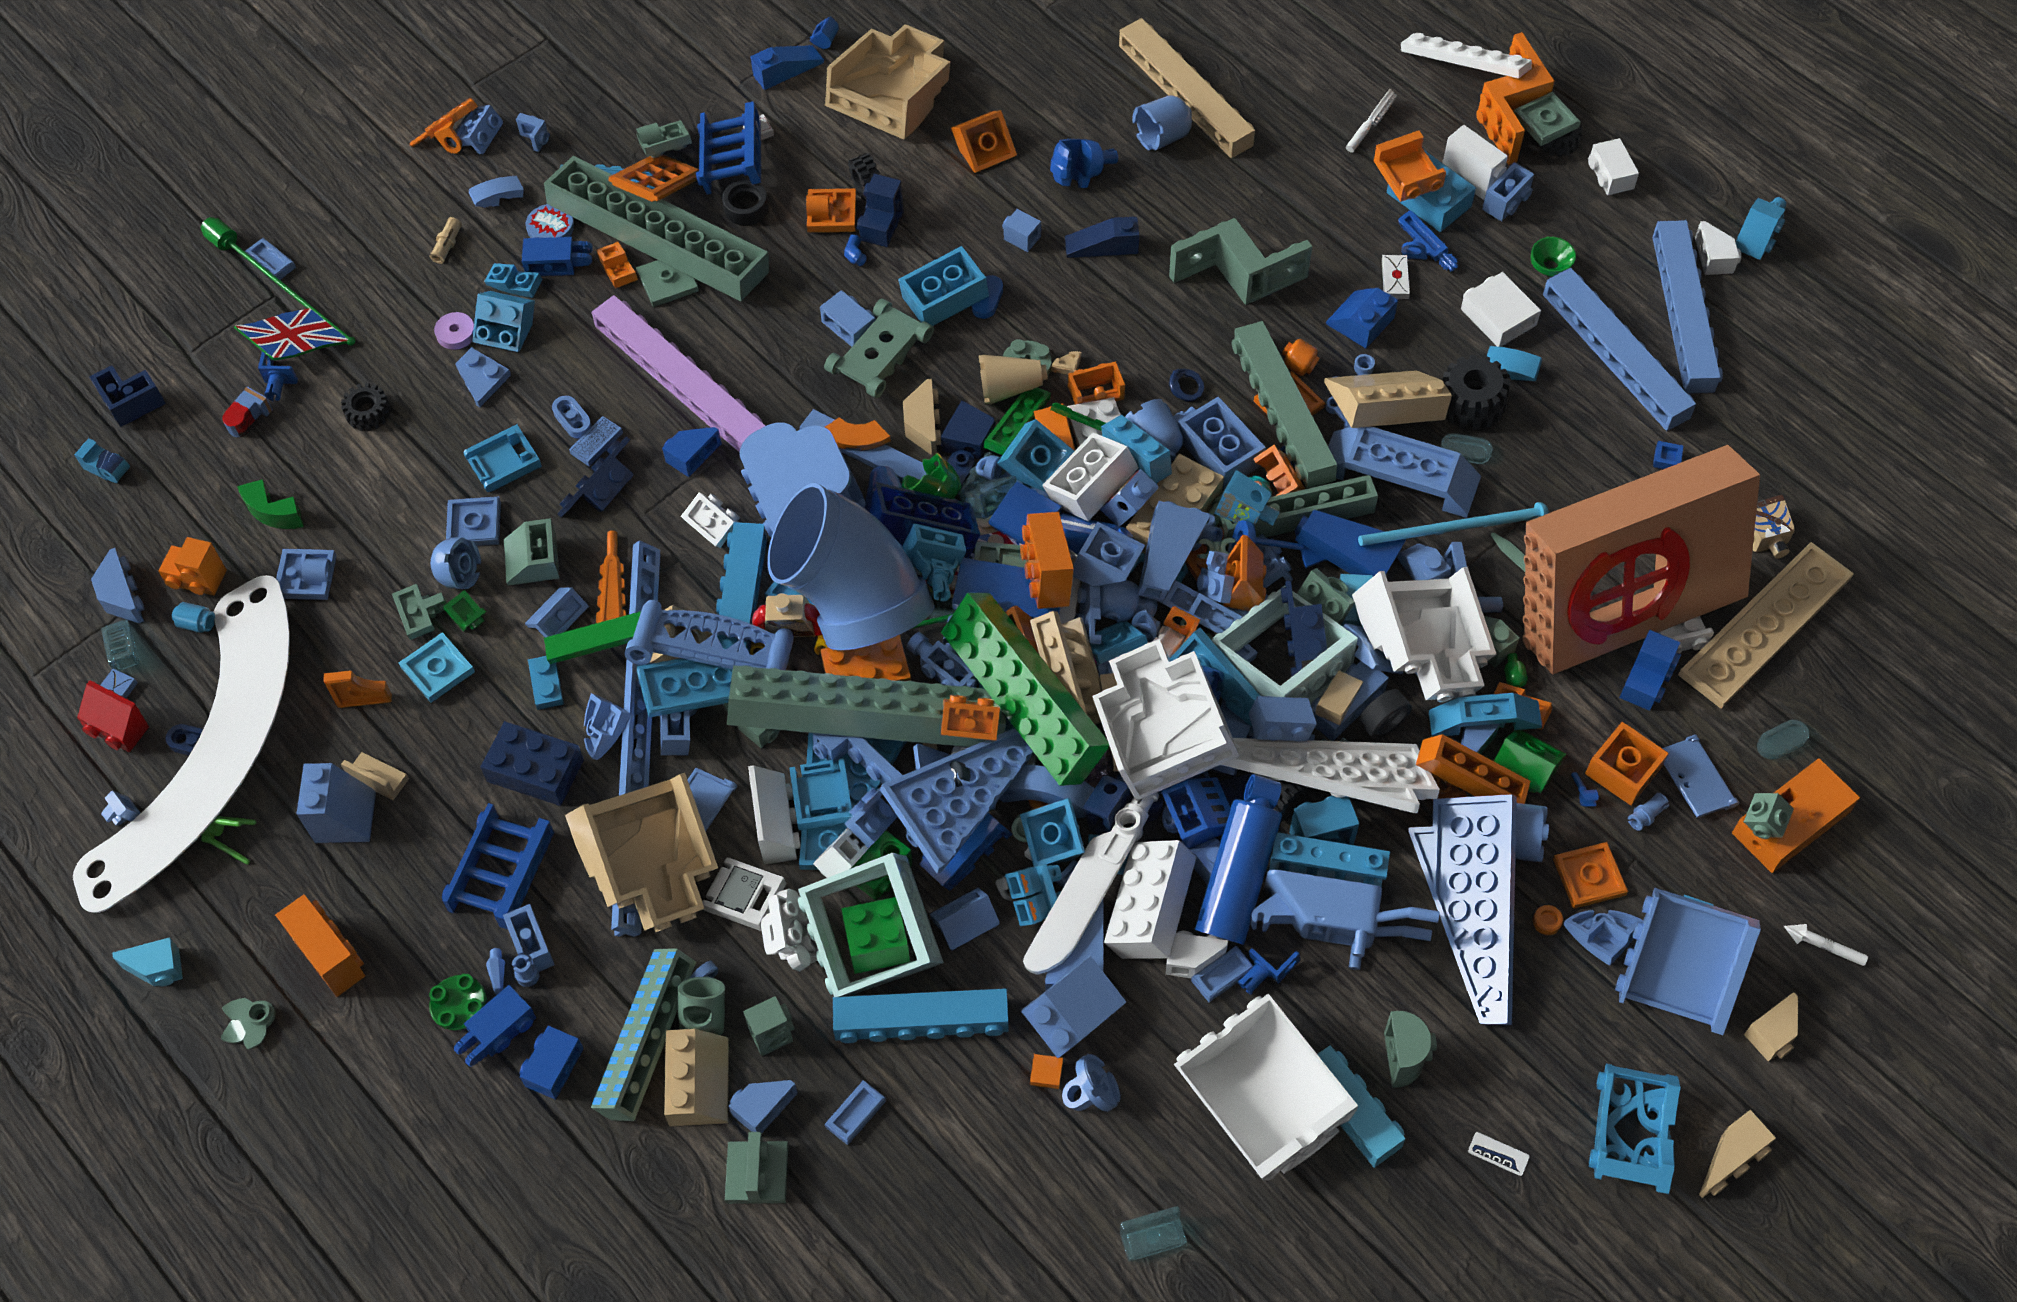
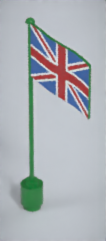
M209 217L202 223L201 231L203 236L222 251L231 248L235 249L307 308L283 313L254 323L234 325L238 332L272 360L294 358L324 347L346 343L350 346L355 344L356 340L354 337H349L237 246V233L221 219Z

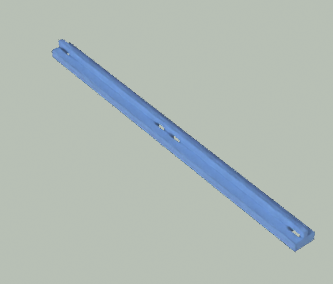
M642 541L633 544L629 614L642 611L643 605L648 600L658 601L660 549ZM629 660L626 661L624 710L628 711L631 715L622 731L619 796L649 786L652 717L649 718L637 674V666L641 665L631 663ZM635 715H638L637 725H635ZM635 738L637 739L636 749H634ZM635 903L620 909L617 904L613 905L611 930H614V935L620 937L627 934L635 937L641 934L642 922ZM625 913H627V924L624 923Z

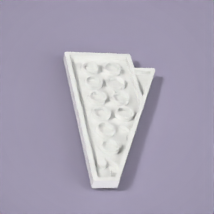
M1233 738L1240 756L1220 764L1268 776L1274 780H1284L1328 791L1334 797L1343 798L1348 796L1412 813H1418L1420 805L1418 800L1437 799L1439 788L1432 774L1416 765L1420 751L1416 744L1310 740L1297 742Z

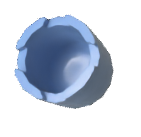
M1173 95L1136 107L1132 119L1133 124L1137 123L1139 133L1136 136L1147 150H1158L1188 134L1192 126V112L1190 107L1181 98Z
M1154 399L1141 404L1143 409L1133 414L1130 411L1125 418L1169 449L1171 461L1174 460L1177 452L1182 447L1183 436L1168 405L1162 399Z

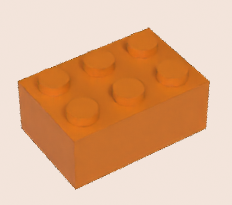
M1059 512L1027 514V523L1022 526V537L1025 544H1021L1020 554L1021 559L1026 560V579L1031 580L1029 585L1030 596L1035 598L1038 609L1068 607L1070 605L1074 568Z
M900 634L888 640L857 649H820L825 673L911 681Z
M304 894L275 914L287 933L336 997L365 977L360 968L364 965L363 961L349 941L343 937L335 923L328 918L316 899L310 902Z

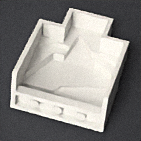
M1468 567L1461 568L1449 579L1388 582L1385 571H1380L1352 594L1360 622L1374 650L1379 649L1384 652L1386 659L1391 661L1394 672L1405 671L1406 674L1417 672L1425 700L1437 699L1438 702H1445L1452 698L1476 696L1475 692L1485 686L1479 668L1488 664L1487 661L1496 655V651Z
M1157 639L1109 661L1118 685L1105 689L1092 697L1118 771L1136 801L1240 756L1195 651L1170 661L1161 640Z

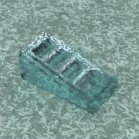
M127 619L101 628L106 656L112 669L121 671L141 663ZM123 629V631L110 635V633ZM121 636H125L124 638H121V639H119V640H116V641H113V642L111 641V640L116 639V638H119V637H121ZM123 643H126V644L123 645V646L114 648L115 646H118V645H121V644H123ZM128 650L127 652L116 655V653Z

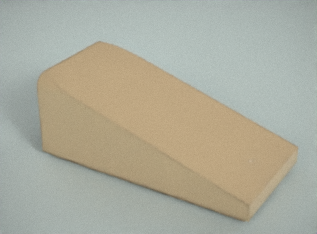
M1338 671L1317 704L1315 714L1340 725L1359 692L1363 681Z

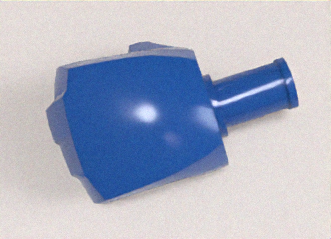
M1063 139L1054 148L1050 171L1053 173L1054 180L1062 186H1070L1071 180L1074 179L1077 181L1079 188H1087L1090 178L1098 176L1102 172L1104 164L1117 163L1118 153L1115 149L1102 150L1101 146L1093 140Z

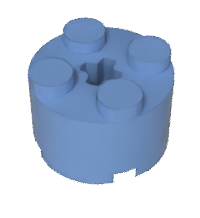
M1517 803L1515 859L1542 862L1544 846H1541L1542 840L1547 841L1549 824H1544L1547 818V807Z

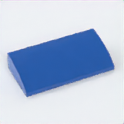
M968 558L962 559L952 601L954 610L958 608L966 594L970 592L990 593L1005 612L1013 606H1018L1033 619L1051 611L1058 612L1060 617L1061 607L1037 608L1035 598L1030 596L1029 585L1031 580L1026 579L1024 567Z

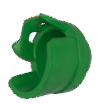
M938 453L931 459H923L922 464L927 475H924L921 479L906 475L903 478V491L928 506H942L952 502L961 489L960 478L956 470Z

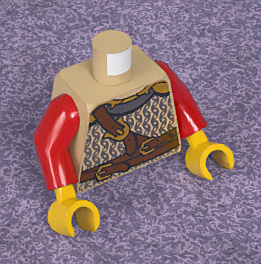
M781 593L777 596H767L766 605H761L753 614L752 625L775 634L778 629L787 628L792 631L793 637L818 636L814 647L817 655H820L821 646L828 648L817 622V617L820 615L819 611L803 595H786ZM751 641L750 654H754L755 648L762 649L765 645Z

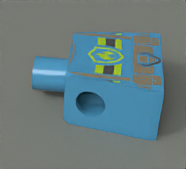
M1236 470L1214 514L1235 523L1247 520L1253 523L1255 527L1259 519L1273 526L1280 512L1267 505L1271 496L1269 490Z

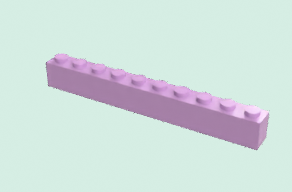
M613 295L592 311L597 329L708 426L719 429L720 436L739 453L744 440L753 432L765 427L757 414H751L741 400L730 396L728 390L722 384L718 385L715 383L706 370L701 371L691 357H685L673 342L669 343L664 339V336L657 328L653 329L650 327L646 319L640 314H635L626 301L621 302Z

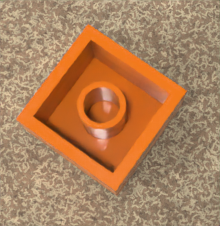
M1621 722L1593 756L1585 774L1632 806L1660 771L1669 753L1624 722Z

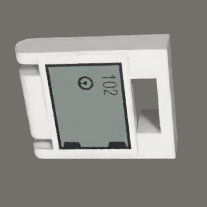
M726 858L724 865L727 868H720L706 894V898L712 902L703 900L705 908L703 910L762 931L761 919L770 913L768 898L783 891L786 881L784 877L731 858ZM764 887L769 895L761 910L752 909Z

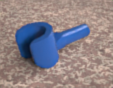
M1573 772L1571 777L1580 792V804L1585 807L1596 806V801L1599 799L1597 790H1587L1578 773Z

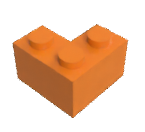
M190 537L186 538L182 548L171 545L158 570L165 584L170 588H183L198 595L209 594L213 596L227 571L211 542Z

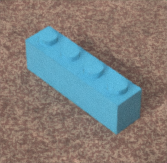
M1330 1045L1317 1055L1358 1105L1357 1111L1350 1121L1340 1126L1375 1168L1402 1148L1406 1139L1404 1131L1396 1121H1391L1385 1114L1386 1110L1381 1101L1376 1097L1372 1098L1368 1093L1364 1080L1358 1074L1354 1075L1347 1067L1348 1062L1344 1055L1339 1051L1335 1052Z

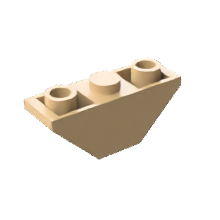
M927 379L903 401L905 436L934 456L937 453L936 445H941L940 430H935V425L940 424L939 409H934V404H938V389H932V379Z

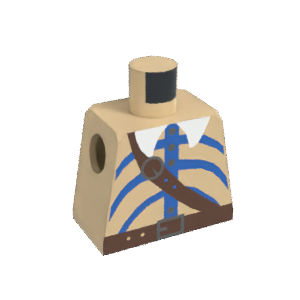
M1779 495L1757 502L1753 551L1761 552L1770 549L1776 559L1782 558L1790 551L1786 544L1790 541L1795 530L1784 497Z

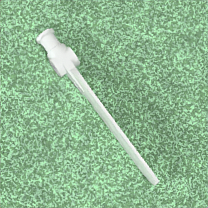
M1157 792L1138 801L1133 798L1131 803H1127L1116 814L1113 829L1110 832L1094 837L1089 842L1085 853L1082 854L1024 956L1023 963L1028 971L1037 975L1049 972L1062 964L1072 954L1133 844L1142 837L1143 826L1149 817L1148 811L1153 802L1159 799ZM1127 823L1135 824L1131 828L1123 827Z

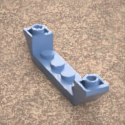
M813 733V750L821 759L833 760V763H835L848 753L855 763H860L866 768L868 775L874 781L879 780L882 784L903 776L862 737ZM906 829L907 840L912 846L918 847Z

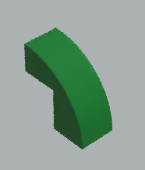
M263 479L237 486L248 510L261 523L279 529L304 527L301 511L294 497L272 502Z

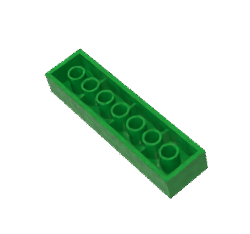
M968 592L941 633L991 698L994 699V702L1000 706L1001 711L1059 786L1082 784L1110 747L1108 740L990 593Z

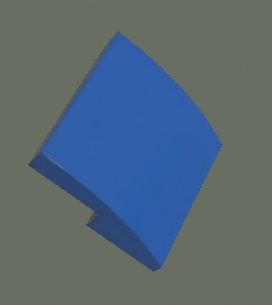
M1016 481L994 512L989 524L1025 544L1022 537V526L1027 523V514L1060 512L1062 506Z

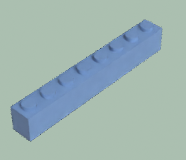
M1687 220L1658 221L1652 238L1683 389L1686 393H1714L1718 383L1722 381L1723 373L1722 368L1718 367L1717 364L1718 349L1713 345L1714 330L1709 326L1708 322L1710 313L1709 308L1705 307L1704 303L1705 289L1701 288L1700 285L1701 270L1696 266L1697 252L1692 247L1693 233L1688 229Z
M1569 268L1547 280L1543 296L1666 431L1691 418L1696 406L1692 396L1680 387L1677 380L1669 375L1659 360L1655 359L1646 350L1644 344L1633 336L1629 328L1622 324L1612 309L1608 308L1600 300L1598 294L1586 285L1580 275H1577L1572 268Z

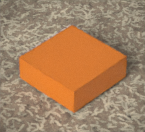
M1034 1054L1030 1085L1059 1089L1063 1058Z

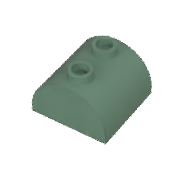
M1391 1011L1384 1030L1392 1088L1407 1086L1418 1078L1425 1061H1432V1051H1436L1437 1043L1435 1033H1430L1426 1024L1419 1017L1405 1011Z

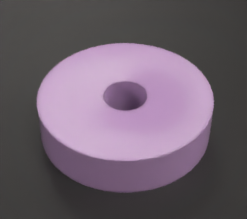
M453 312L446 314L435 325L436 338L439 344L447 349L464 348L472 342L474 323L464 313Z

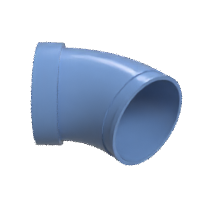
M816 483L802 487L789 500L776 523L768 551V571L774 582L787 585L789 588L800 592L814 604L820 614L817 617V622L828 648L833 650H851L888 640L915 627L933 612L935 605L926 581L923 580V577L917 576L912 562L900 543L872 513L855 501Z

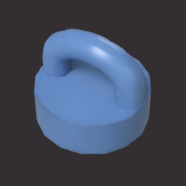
M990 455L980 459L976 465V473L986 480L995 482L1002 472V467L997 464L1000 457Z

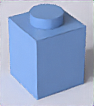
M1016 209L1011 216H1007L1003 222L1004 240L1026 252L1041 237V221L1019 209Z

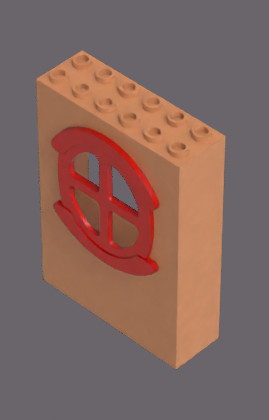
M1726 445L1526 522V534L1524 535L1526 544V555L1524 556L1525 576L1523 577L1525 584V596L1523 597L1525 605L1523 643L1525 647L1531 650L1537 656L1539 663L1545 666L1553 675L1646 638L1649 630L1658 633L1748 597L1760 474L1729 445ZM1642 554H1656L1655 571L1634 579L1636 558ZM1624 562L1623 583L1591 596V592L1599 580L1613 567ZM1654 583V588L1634 595L1636 590ZM1622 596L1621 601L1590 612L1593 607Z

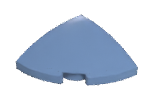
M591 693L584 719V726H587V735L591 736V739L585 738L584 742L590 757L598 760L617 741L631 714L618 705Z
M1593 910L1583 911L1565 920L1564 926L1584 948L1609 966L1633 940L1637 922L1643 923V920L1638 917L1614 910H1609L1608 914L1598 913L1593 916Z

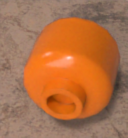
M1297 339L1294 344L1288 342L1281 355L1285 356L1283 361L1286 367L1299 376H1303L1306 373L1310 375L1320 359L1317 356L1318 350L1302 339Z

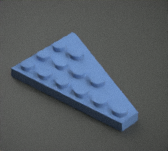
M1014 728L997 735V740H985L882 784L881 792L935 872L939 874L946 868L1034 755V752ZM952 761L964 763L965 767L970 770V781L960 780L963 786L957 787L955 784L953 771L950 767Z

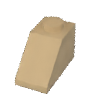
M1794 992L1752 1023L1744 1034L1768 1062L1775 1056L1782 1059L1794 1048L1791 1043L1798 1036V996Z

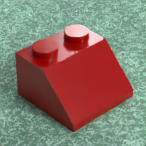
M91 680L86 684L77 717L83 726V732L95 739L97 736L105 739V743L115 750L122 748L130 752L149 728L134 702Z

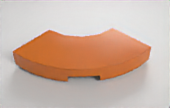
M839 417L825 426L832 433L839 448L842 449L847 447L869 450L891 441L890 435L875 420L866 424L855 425L847 423Z

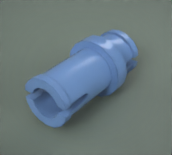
M1656 793L1644 805H1638L1633 810V814L1628 816V820H1630L1628 822L1631 827L1640 831L1644 826H1650L1654 822V818L1669 807L1668 799L1663 794Z

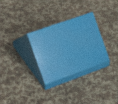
M1071 798L1020 814L1033 866L1044 864L1049 866L1067 862L1085 853Z

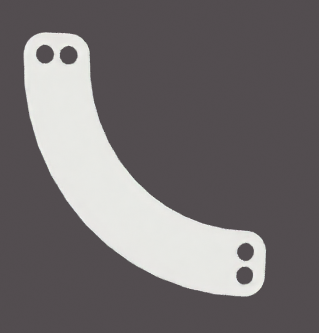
M256 577L226 594L216 605L214 621L220 643V677L216 697L207 723L186 762L160 795L131 823L113 837L89 851L77 863L73 873V880L80 904L86 911L100 913L110 909L142 888L171 865L221 813L244 781L258 757L275 720L284 691L289 664L290 631L287 607L280 584L274 577ZM259 588H265L267 590L266 597L259 603H252L250 601L251 594ZM237 601L244 603L241 613L233 617L227 615V610L231 604ZM97 861H104L105 870L96 878H89V867ZM103 881L111 882L112 887L109 894L104 898L96 899L94 897L96 886Z

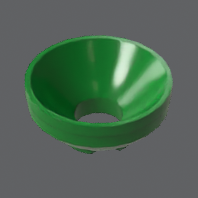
M1558 237L1542 238L1533 245L1531 250V263L1533 267L1547 276H1555L1572 268L1576 260V252L1573 246L1566 240ZM1553 261L1557 264V267L1548 268L1544 265V262Z

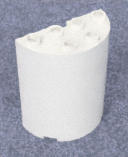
M1269 994L1263 998L1258 996L1247 1005L1248 1009L1240 1015L1234 1014L1224 1022L1223 1025L1226 1028L1218 1034H1215L1214 1031L1206 1034L1200 1040L1201 1044L1192 1051L1187 1049L1182 1052L1176 1059L1178 1062L1174 1064L1264 1181L1273 1179L1280 1171L1283 1174L1317 1152L1339 1132L1337 1126L1350 1121L1358 1108L1357 1103Z

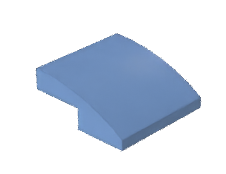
M1345 623L1343 627L1358 637L1357 645L1359 647L1354 654L1356 658L1373 670L1403 673V671L1394 672L1391 661L1386 659L1384 652L1379 649L1374 650L1362 626Z

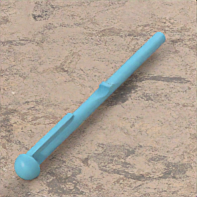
M1537 502L1534 508L1361 535L1358 537V542L1360 546L1433 534L1439 535L1470 528L1531 520L1548 514L1549 509L1544 503Z

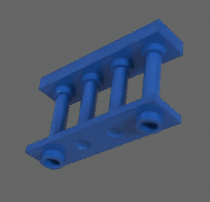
M754 101L745 103V113L741 117L709 123L705 112L700 113V124H697L700 136L699 172H696L699 186L704 187L706 194H711L712 181L741 174L748 175L752 184L761 183V117ZM740 126L745 127L740 133L712 139V133ZM740 142L745 143L740 149L712 155L713 148ZM740 158L745 159L741 165L712 171L713 164Z
M488 803L485 811H482L477 818V828L451 883L447 884L443 890L442 901L448 912L454 913L458 902L494 912V917L499 927L508 929L503 915L521 907L554 835V831L550 821L541 818L538 819L536 826L531 828L500 820L494 805ZM495 829L525 838L528 843L524 851L516 852L489 844L487 840L492 830ZM481 853L514 862L517 865L514 874L509 877L475 866ZM470 877L504 887L506 891L502 900L494 901L464 892Z

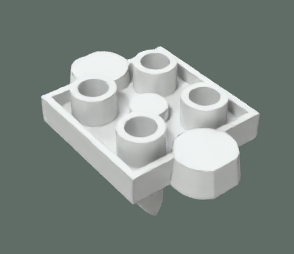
M786 889L768 898L770 913L761 919L764 948L767 955L779 953L781 960H788L792 969L801 971L808 967L810 963L818 961L816 957L818 947L816 941L812 940L808 933L807 924H809L807 914L803 913L799 906L798 893L792 889Z

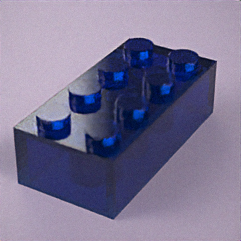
M875 482L864 506L867 511L872 513L888 528L902 546L913 524L962 534L966 548L963 558L968 559L980 537L979 527L971 503Z

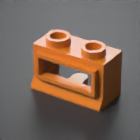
M1116 361L1102 363L1096 367L1084 370L1079 369L1068 374V388L1075 405L1114 397L1115 401L1124 400L1125 383ZM1111 383L1113 389L1105 391L1100 385ZM1096 387L1094 394L1082 397L1080 390Z
M1275 445L1253 458L1256 464L1265 468L1267 479L1273 482L1279 493L1276 496L1305 490L1286 454L1278 450Z

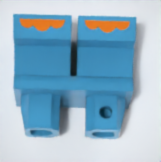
M1047 864L1005 874L1012 899L1025 897L1013 901L1020 926L1032 925L1043 921L1048 916L1061 891L1055 893L1052 883L1061 880L1060 867L1058 865L1047 866Z

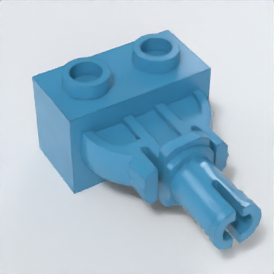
M1776 197L1772 202L1757 198L1750 208L1735 242L1741 252L1759 260L1765 252H1771L1776 242L1773 239L1774 233H1779L1785 222L1783 217L1786 201L1783 198Z
M913 524L902 548L912 562L913 567H916L922 573L923 580L927 579V584L932 586L934 599L939 600L940 596V601H946L951 596L948 585L952 583L954 574L966 553L963 535Z

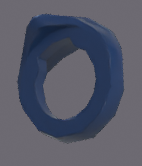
M1183 368L1173 371L1170 376L1169 387L1175 397L1185 402H1194L1201 397L1204 391V382L1197 372ZM1182 376L1193 378L1198 383L1197 393L1194 395L1185 394L1180 389L1179 378Z

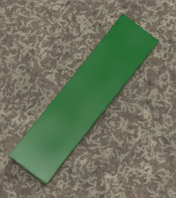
M1038 387L1021 393L986 438L984 448L1003 455L1024 424L1035 420L1034 411L1045 407L1050 400L1051 393Z
M641 611L545 637L547 661L549 664H554L627 644L633 639Z

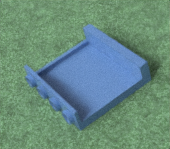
M1654 888L1652 897L1647 895L1642 907V912L1646 913L1643 923L1637 922L1634 930L1633 939H1637L1634 949L1629 948L1625 957L1624 965L1628 966L1625 975L1620 974L1617 980L1615 991L1619 992V1002L1624 1003L1625 998L1709 1024L1711 1025L1712 1032L1723 1035L1761 930L1760 922L1748 916Z

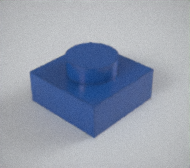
M1658 441L1655 448L1653 467L1666 469L1681 463L1684 446Z

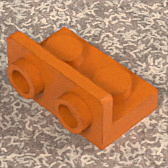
M950 695V699H944L941 735L997 740L1000 706L994 704V699L978 698L977 702L966 701L967 697L961 695Z

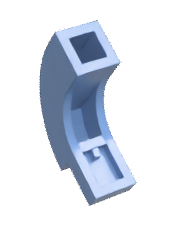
M1025 765L999 799L1002 802L1036 800L1052 804L1071 798L1075 817L1085 818L1083 806L1095 788L1085 781L1080 785L1059 786L1045 766Z

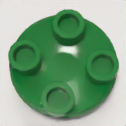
M469 974L451 976L443 980L439 985L434 986L429 993V1010L433 1020L439 1026L448 1030L466 1028L464 1023L486 1005V993L483 986Z

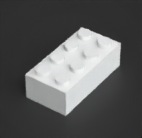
M1174 840L1135 842L1133 844L1104 944L1122 959L1169 958L1196 856L1182 842Z

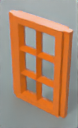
M665 155L659 157L649 156L609 176L608 181L612 182L613 186L654 202L697 181L696 172H699V169ZM659 165H660V166H663V167H665V169H661V168H659V167H657V166H659ZM649 172V173H651V174H653V175L648 176V175H646V174H644V173ZM663 178V179H666V180H668V181H667V182H663V181H660L659 179ZM632 179H636V180H638V181H640V182L636 183V182H633V181H631V180H632ZM650 185V186L655 187V188H654V189H650V188H648V187H646V186Z

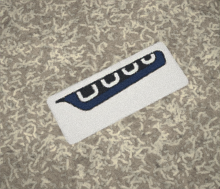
M1479 1132L1475 1133L1468 1150L1470 1154L1519 1176L1523 1175L1529 1159L1528 1154Z

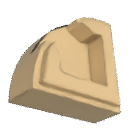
M1069 352L1068 355L1055 359L1051 366V372L1068 375L1078 370L1082 352Z

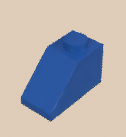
M710 427L679 431L673 438H669L662 448L666 463L687 477H690L722 444L719 429Z

